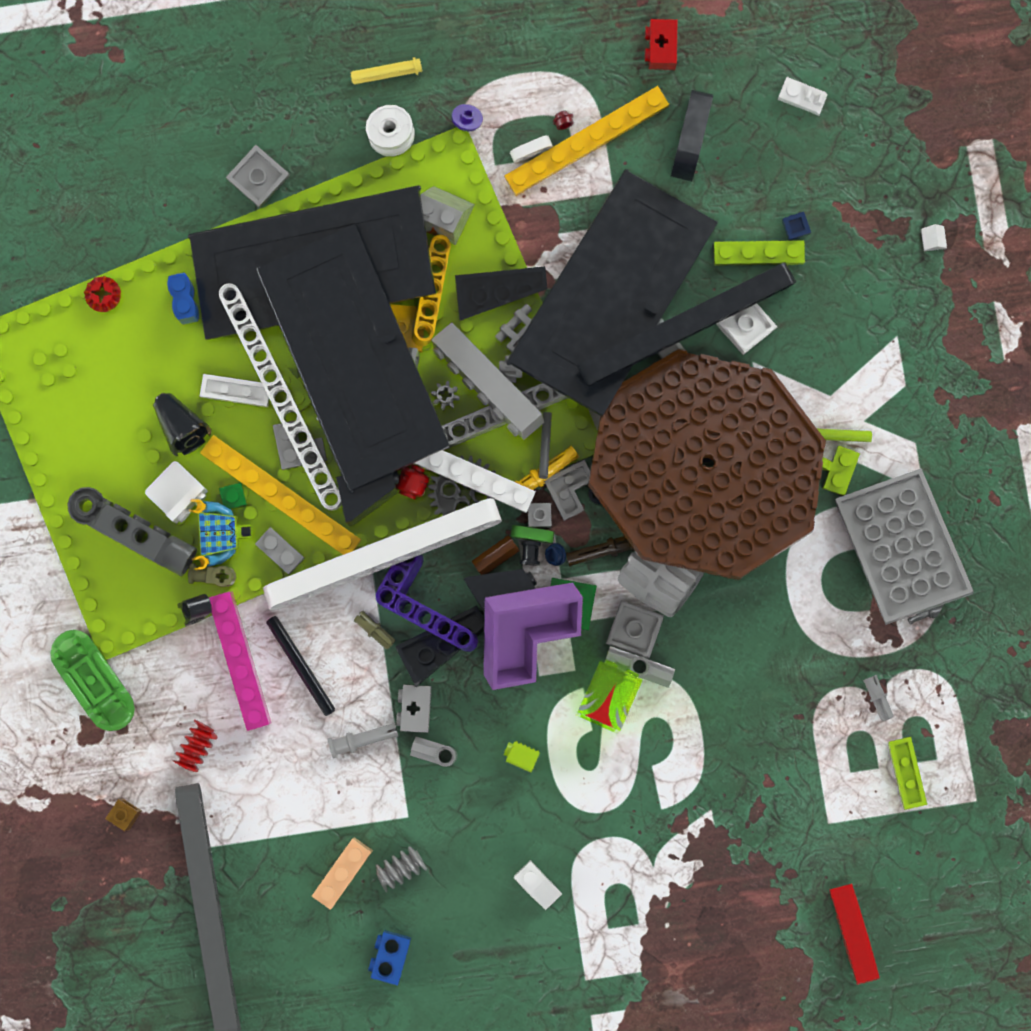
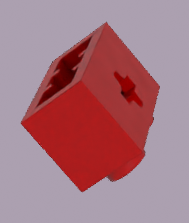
M651 19L650 26L645 27V40H649V48H645V62H649V69H676L678 20ZM658 41L662 42L663 48L659 47Z

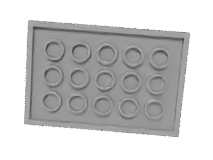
M922 469L835 499L885 625L973 594L972 586Z

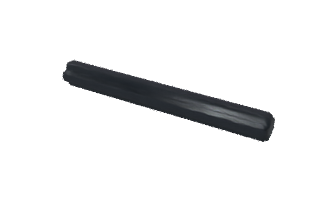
M271 617L266 621V624L323 714L325 716L332 714L335 711V707L278 617Z

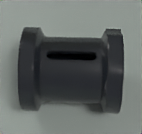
M521 541L523 554L520 564L540 566L538 554L541 542Z

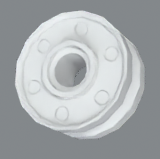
M385 105L377 108L370 114L366 122V132L371 147L381 155L397 156L403 154L411 147L414 141L415 130L411 117L403 108L396 105ZM389 129H395L391 133L386 132Z

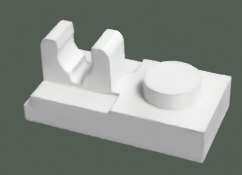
M786 77L778 100L820 115L828 94Z

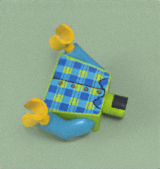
M199 499L190 500L197 503V508L195 510L189 509V511L198 513L201 556L192 558V560L198 559L200 561V567L194 568V570H202L206 567L222 564L235 554V549L240 546L239 539L252 538L251 524L238 525V516H234L231 509L218 502H202Z

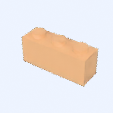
M355 837L352 838L312 897L331 910L373 850Z

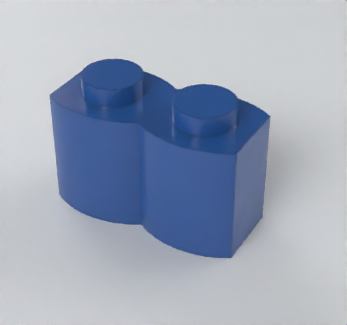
M185 273L169 276L167 286L173 297L172 309L175 317L182 325L197 322L199 320V309L193 300L195 292L191 280Z

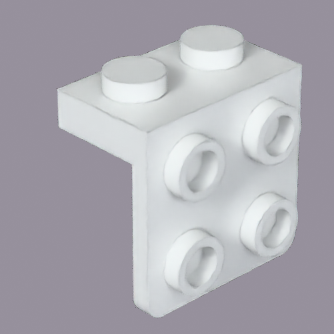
M174 461L146 489L145 494L171 521L177 524L179 521L183 522L190 515L189 509L197 505L196 502H191L190 500L199 499L203 501L208 490L180 463Z

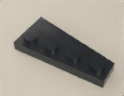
M545 266L455 275L460 321L548 289Z
M477 605L451 618L452 621L469 629L476 636L484 631L485 619ZM446 624L442 628L443 635L450 631V624ZM428 631L395 646L415 687L420 685L461 650ZM463 636L461 644L466 645L470 640V636Z

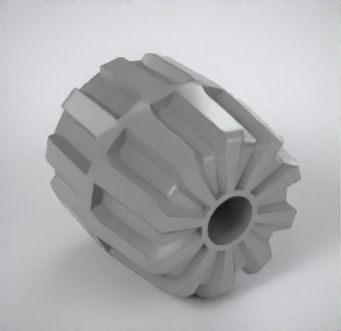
M635 551L631 553L628 557V562L622 567L618 576V582L644 604L667 617H672L690 597L704 573L642 560Z

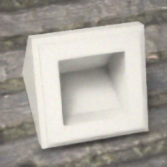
M934 224L921 229L924 251L947 249L944 226Z

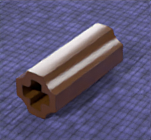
M508 535L471 562L480 575H484L494 570L520 550Z

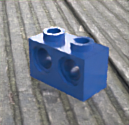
M386 930L383 932V935L378 934L375 948L378 949L377 957L371 958L368 971L372 972L371 978L398 986L411 937ZM392 939L398 943L397 951L391 952L386 948L388 940ZM381 963H389L392 966V972L390 974H383L379 968Z

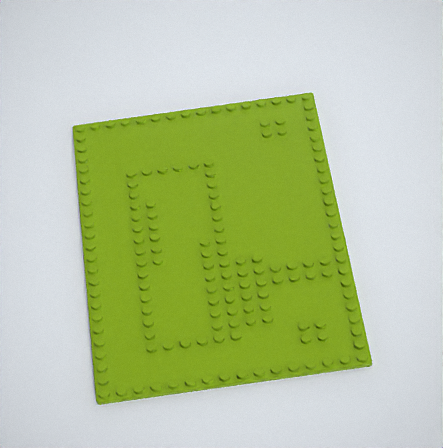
M457 127L412 145L403 154L383 157L212 228H220L417 185L421 186V195V193L435 186L473 203L475 206L456 245L451 244L433 338L452 322L499 370V361H505V356H510L512 353L506 348L511 341L509 337H506L502 342L496 339L495 336L500 331L499 328L504 323L507 324L514 317L513 313L517 309H521L525 304L529 305L532 309L527 315L530 319L535 316L542 305L540 296L536 293L461 321L459 319L455 275L527 268L469 131H463ZM426 232L429 246L434 235ZM190 239L183 240L96 276L109 277L116 281L120 287V301L114 309L108 312L95 311L86 303L84 291L86 290L87 283L94 279L91 278L0 316V412L91 638L106 660L187 627L184 624L186 620L183 612L177 606V604L184 600L206 594L209 598L233 591L236 604L239 605L263 595V587L270 583L332 560L343 554L242 484L247 506L231 510L234 516H238V525L251 524L252 538L239 539L240 546L235 549V554L222 564L210 566L215 568L228 566L234 569L237 577L235 583L229 587H221L204 582L189 584V569L181 577L93 529L89 525L80 524L73 520L68 512V501L73 492L80 488L90 487L96 489L102 494L103 498L130 511L129 516L131 518L137 515L151 523L149 526L151 529L154 526L170 533V536L174 535L197 548L195 557L201 556L198 513L190 512V515L183 522L179 521L176 524L145 494V491L172 462L177 461L208 490L203 501L218 502L223 505L219 488L237 484L240 481L200 454L214 435L360 538L361 542L355 550L443 516L442 513L439 515L434 514L438 507H431L430 504L435 499L428 497L429 494L434 493V490L429 489L428 486L435 485L436 483L431 477H439V474L425 469L424 474L429 477V483L422 497H416V500L399 494L398 489L396 495L356 525L349 526L345 521L342 505L337 510L332 511L326 509L321 504L303 466L282 470L273 425L280 424L281 421L270 399L268 407L200 397L203 374L261 382L238 334L205 340ZM441 244L434 245V248L439 252L445 250ZM432 265V272H441L440 267ZM179 273H185L191 280L195 292L193 300L199 309V320L184 325L179 322L173 313V297L167 286L168 277ZM104 287L101 288L100 292L95 293L100 297L101 302L104 296L111 295L104 290ZM419 298L390 304L418 306ZM426 308L425 316H432V310ZM520 322L513 331L518 334L526 325ZM280 326L260 329L279 370L286 365L298 379L300 374ZM424 330V338L429 337L428 332ZM247 332L245 340L249 342L255 340L256 332ZM432 340L428 345L423 346L422 353H419L420 358L417 369L432 404L437 399V396H433L431 392H437V383L445 386L446 382L449 381V387L457 386L458 388L454 395L459 396L460 399L453 401L454 408L448 405L442 410L440 403L437 405L433 404L442 426L490 406L489 404L485 406L478 399V393L474 389L469 390L462 382L463 378L459 373L457 375L452 373L447 366L448 362L444 358L440 360L434 354ZM259 351L256 353L255 360L257 362L264 361L267 356L266 352ZM522 371V378H516V383L512 384L520 392L542 384V382ZM268 372L265 376L266 382H270L268 379L276 372ZM448 391L440 394L443 401H446L447 397H451ZM539 391L536 397L540 401H546L549 398V394L546 391ZM278 392L275 400L277 403H283L285 400ZM161 393L173 394L211 428L210 437L207 434L203 438L206 442L188 455H183L181 452L177 453L178 456H175L170 451L153 408L155 398ZM566 398L539 410L542 415L544 412L552 413L549 461L565 451L569 446L576 450L579 458L567 466L593 456L598 431L587 408L570 398ZM311 404L301 412V415L313 439H323L327 457L325 463L338 487L336 477L342 476L321 424L316 420L317 415ZM289 412L285 416L286 422L296 421L297 419L295 412ZM478 417L474 420L473 424L477 428H482L485 426L486 420ZM505 424L444 451L459 458L463 456L466 461L472 456L473 463L481 459L482 467L486 464L490 465L488 471L495 470L497 475L513 482L516 480L520 481L530 474L529 471L531 469L537 470L539 468L542 425L523 440L519 435L515 437L507 428L508 424ZM456 426L452 433L456 437H461L464 435L465 429L462 426ZM298 433L300 442L307 440L306 433ZM402 469L397 470V473L399 475ZM320 473L316 476L315 481L318 485H324L328 477L325 473ZM455 482L461 490L460 497L465 496L471 505L475 504L469 495L470 489L465 490L461 484ZM451 484L443 488V493L447 496L453 495L456 491V488ZM331 493L326 497V504L329 506L335 505L338 501L336 494ZM475 493V499L478 501H483L487 498L482 493ZM86 501L83 504L84 512L92 509L91 501ZM460 503L457 505L456 511L465 508L468 505L465 503ZM195 505L191 510H195L197 508V505ZM128 523L123 525L122 532L126 531ZM270 527L305 558L290 575L255 545ZM148 533L142 537V543L147 541ZM198 559L193 560L192 563H195L196 566H200V561ZM224 572V574H220V578L225 580L229 578V575ZM212 612L208 616H206L205 619L210 616H213Z

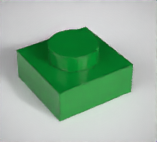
M241 482L219 488L222 503L227 508L235 509L247 506Z

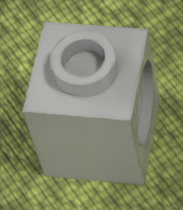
M531 503L528 508V527L537 529L551 528V503Z

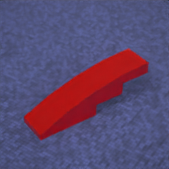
M848 884L830 889L829 892L843 936V943L857 985L880 979L853 885Z

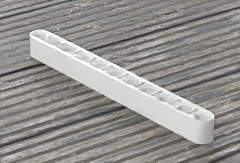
M228 283L223 285L219 290L220 300L321 504L328 510H337L342 505L339 489L242 293L234 284ZM228 291H236L235 299L231 301L225 300V294ZM238 311H245L246 318L243 321L235 320V315ZM255 331L257 334L255 340L251 342L246 341V333ZM259 351H264L267 354L266 359L262 362L255 360V355ZM274 371L277 374L276 380L271 383L266 382V374ZM278 392H285L287 394V399L283 403H277L275 400ZM289 412H295L297 414L296 421L291 424L287 423L285 416ZM300 432L307 434V440L303 444H298L295 441L296 435ZM309 453L317 454V461L312 465L307 464L305 461ZM320 473H325L328 477L324 485H318L315 481L316 476ZM331 493L336 494L338 497L337 503L333 506L326 504V497Z
M486 499L270 583L263 587L269 609L274 611L285 608L493 527L502 521L495 500Z

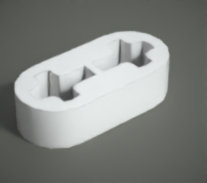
M542 136L516 147L510 151L513 162L518 164L544 153L552 148L553 145L549 136Z

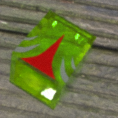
M605 660L604 663L601 661L598 663L576 716L618 734L629 713L642 679L638 678V673L626 669V672L617 669L618 665L616 663Z

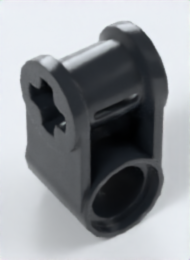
M206 594L177 604L178 608H181L186 620L184 622L185 626L204 620L212 612L211 602Z

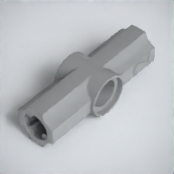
M610 646L604 662L605 666L669 688L675 672L674 668ZM640 660L645 663L646 669L643 673L634 671L633 664L635 661Z

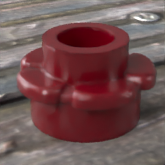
M567 111L558 112L553 119V124L556 125L557 130L567 129L574 124L572 119L574 115L572 113L569 114Z

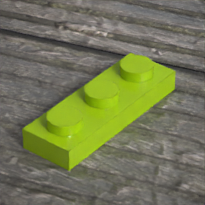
M906 737L887 742L903 810L928 805L912 738Z

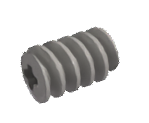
M411 846L408 847V855L400 851L401 859L393 855L392 864L384 860L383 869L378 864L375 865L376 874L386 893L387 885L392 889L396 887L395 880L401 885L404 883L403 876L411 880V871L416 875H420L419 867L427 871V867L419 852L415 851Z

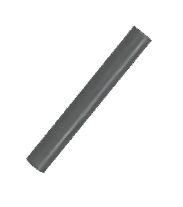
M550 412L543 413L544 423L542 424L539 478L541 479L548 478L552 413Z

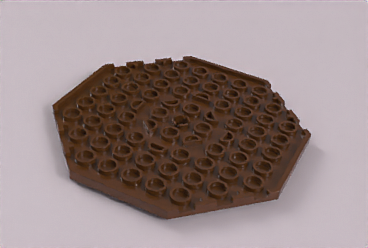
M677 349L624 381L603 417L600 416L588 486L642 560L740 580L813 532L826 440L772 369L764 367L762 369L754 368L746 363L718 360V357L704 354L699 356L687 353L686 350ZM702 459H711L714 463L713 468L703 466Z

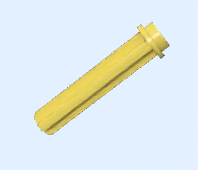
M413 57V60L352 71L351 79L353 84L356 85L413 73L418 75L419 72H422L420 58L415 59Z

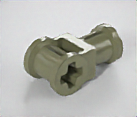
M191 563L188 571L189 584L204 582L221 587H229L235 583L237 578L234 569L228 566L206 567L202 570H194V568L200 566ZM225 572V574L229 575V578L223 580L220 578V574Z

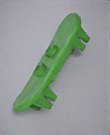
M68 630L60 634L52 644L50 652L51 661L93 723L103 730L116 731L126 727L134 716V701L97 646L86 633L79 630Z

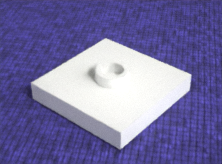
M758 304L716 324L742 355L746 354L777 328L776 324Z

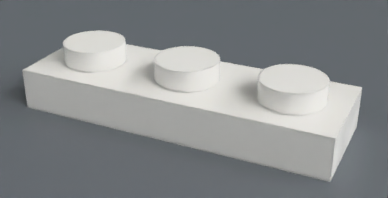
M203 374L200 391L201 398L268 407L270 398L261 382Z

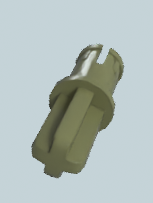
M364 610L359 613L360 616L357 615L354 622L368 633L369 638L373 637L387 650L391 648L395 643V639L381 627V623L377 624Z

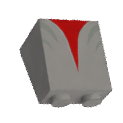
M433 186L420 195L426 232L434 236L444 235L450 240L451 244L456 245L475 205Z

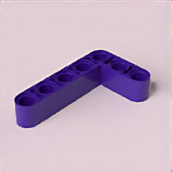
M422 554L416 556L410 563H407V560L389 568L376 592L377 603L463 651L471 652L475 650L478 645L476 634L406 596L423 565L424 559ZM403 573V580L396 583L397 575ZM392 593V600L385 603V596ZM411 603L412 608L410 612L404 614V607ZM426 614H431L430 621L427 624H423V617ZM446 624H450V631L443 635L442 628ZM469 635V642L466 645H462V637Z

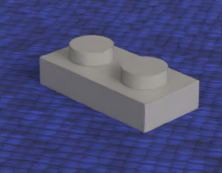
M271 527L255 543L289 575L305 559Z

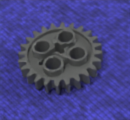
M472 456L469 457L468 462L473 463L479 467H482L481 459H479L476 463H473ZM486 464L482 468L488 470L490 465ZM441 475L439 477H431L436 483L435 485L428 486L429 489L434 490V493L429 494L428 497L435 499L430 504L431 507H438L434 512L435 515L442 513L444 516L455 512L457 505L460 503H465L468 506L471 505L465 496L460 497L461 490L454 481ZM451 484L456 488V491L453 495L447 496L443 493V488ZM462 485L465 490L470 489V488H468V487ZM470 489L469 495L475 503L480 502L475 499L477 491Z

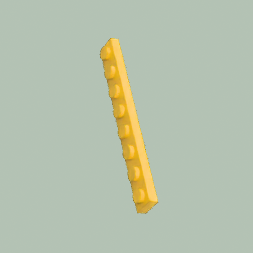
M656 86L504 175V178L515 196H518L668 108L669 103L660 88Z
M213 435L200 452L201 455L344 555L354 551L361 542V539L216 436Z

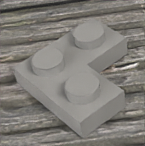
M282 423L273 425L282 470L303 466ZM298 434L296 435V437H295L296 443H298V444H303V443L306 442V441L300 442L299 435H298ZM314 439L324 461H327L323 439ZM309 453L305 458L306 463H316L317 454Z
M585 460L552 475L544 481L563 521L584 512L575 490L587 485L589 482L590 470Z

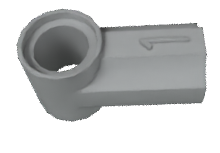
M415 737L410 756L445 767L451 766L456 762L457 752L453 747ZM445 749L449 750L452 754V759L448 763H444L440 758L441 752Z

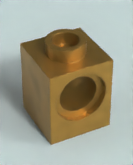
M122 798L117 800L105 819L121 830L128 831L142 810Z

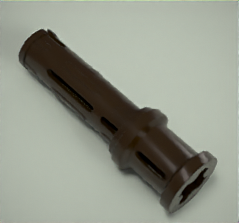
M625 536L609 537L607 542L566 552L569 567H571L572 565L608 555L617 557L619 553L630 550L634 552L635 549Z

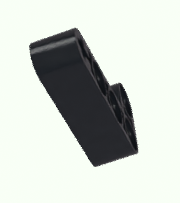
M696 90L691 91L670 177L693 181L714 95Z

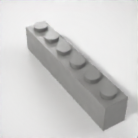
M452 322L431 339L434 346L432 349L434 354L440 360L444 358L448 362L447 366L453 374H460L464 385L469 390L474 389L478 393V399L485 406L489 404L493 408L492 413L500 421L504 420L508 424L507 428L515 437L519 435L525 440L544 423L542 413Z

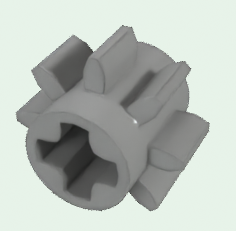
M505 356V361H499V371L511 383H516V378H522V371L512 365H507L506 361L510 356Z
M449 381L446 382L445 386L437 383V392H431L433 396H437L433 404L437 405L440 403L442 410L448 405L454 408L453 401L460 399L459 396L454 395L458 390L457 386L449 387ZM448 391L451 397H447L446 401H443L440 394Z

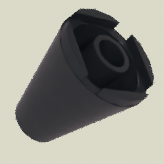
M161 393L155 398L153 408L173 455L178 456L177 453L181 452L183 455H188L206 442L203 438L207 434L210 437L211 428L173 394Z

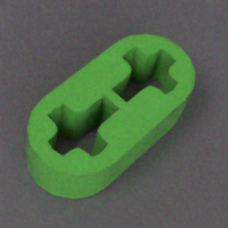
M512 525L510 537L553 544L555 532Z

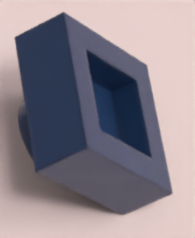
M804 211L782 219L789 241L811 234Z

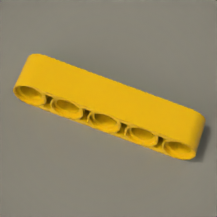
M444 235L434 236L429 245L431 265L440 267L441 272H433L437 293L420 297L418 300L412 332L413 342L418 346L428 345L435 332L451 247L450 240ZM441 244L445 250L439 252L434 248V245ZM429 308L432 310L433 315L425 316L421 310ZM426 330L429 337L421 338L417 331Z

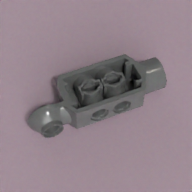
M83 487L74 491L69 498L68 512L77 523L89 525L182 577L193 562L192 558L195 557L197 548L174 535L170 536V533L157 526L151 529L149 527L151 523L137 515L131 518L129 516L130 511L103 498L102 494L96 489ZM86 501H91L92 509L84 512L83 504ZM128 523V528L122 532L123 525ZM148 533L147 541L142 543V537Z

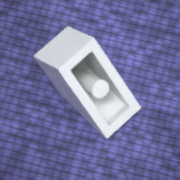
M531 860L514 875V879L545 910L562 895L557 887Z

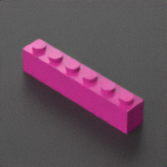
M233 591L209 597L212 615L246 730L249 731L269 725L272 722Z

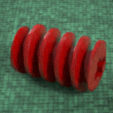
M194 720L198 728H189L193 736L185 735L184 738L188 741V745L180 744L184 752H176L175 754L179 761H172L191 772H198L199 768L195 763H204L200 755L208 756L209 753L205 747H213L209 739L217 740L218 737L214 733V729L198 720Z

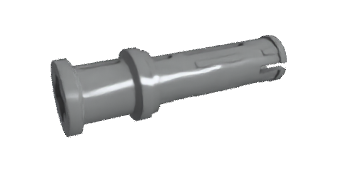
M395 722L355 735L349 732L344 737L333 740L328 738L332 757L336 758L338 754L349 751L354 753L358 747L399 737L397 731L387 732L396 729Z

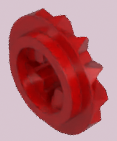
M106 276L94 277L91 282L87 283L86 290L84 291L86 303L90 308L98 312H108L114 309L121 298L119 285L116 281ZM104 287V290L111 295L104 296L101 302L100 297L95 293L100 292L101 288Z

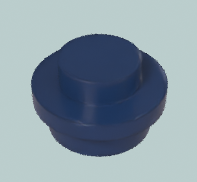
M559 543L551 544L545 550L546 561L554 566L562 565L566 559L564 547Z

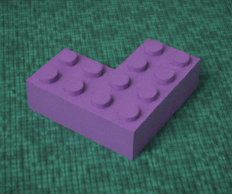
M573 583L485 598L484 677L492 690L536 682L537 644L581 636L583 597Z

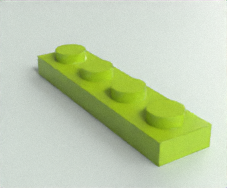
M804 241L714 242V266L779 265L784 262L787 265H804L805 263Z

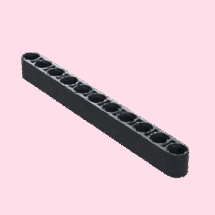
M784 262L582 362L577 368L587 386H593L789 288L797 281L787 263Z

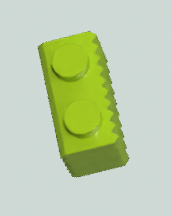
M515 741L513 744L508 743L503 755L507 757L506 762L532 772L540 753L539 750L535 751L534 748L531 749L530 746L526 747V744H518V741Z

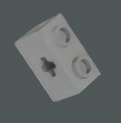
M403 685V689H399L398 703H402V710L397 712L396 726H400V731L429 733L431 686L415 687V685ZM412 702H416V706L420 707V711H416L415 715L408 711V706H412Z

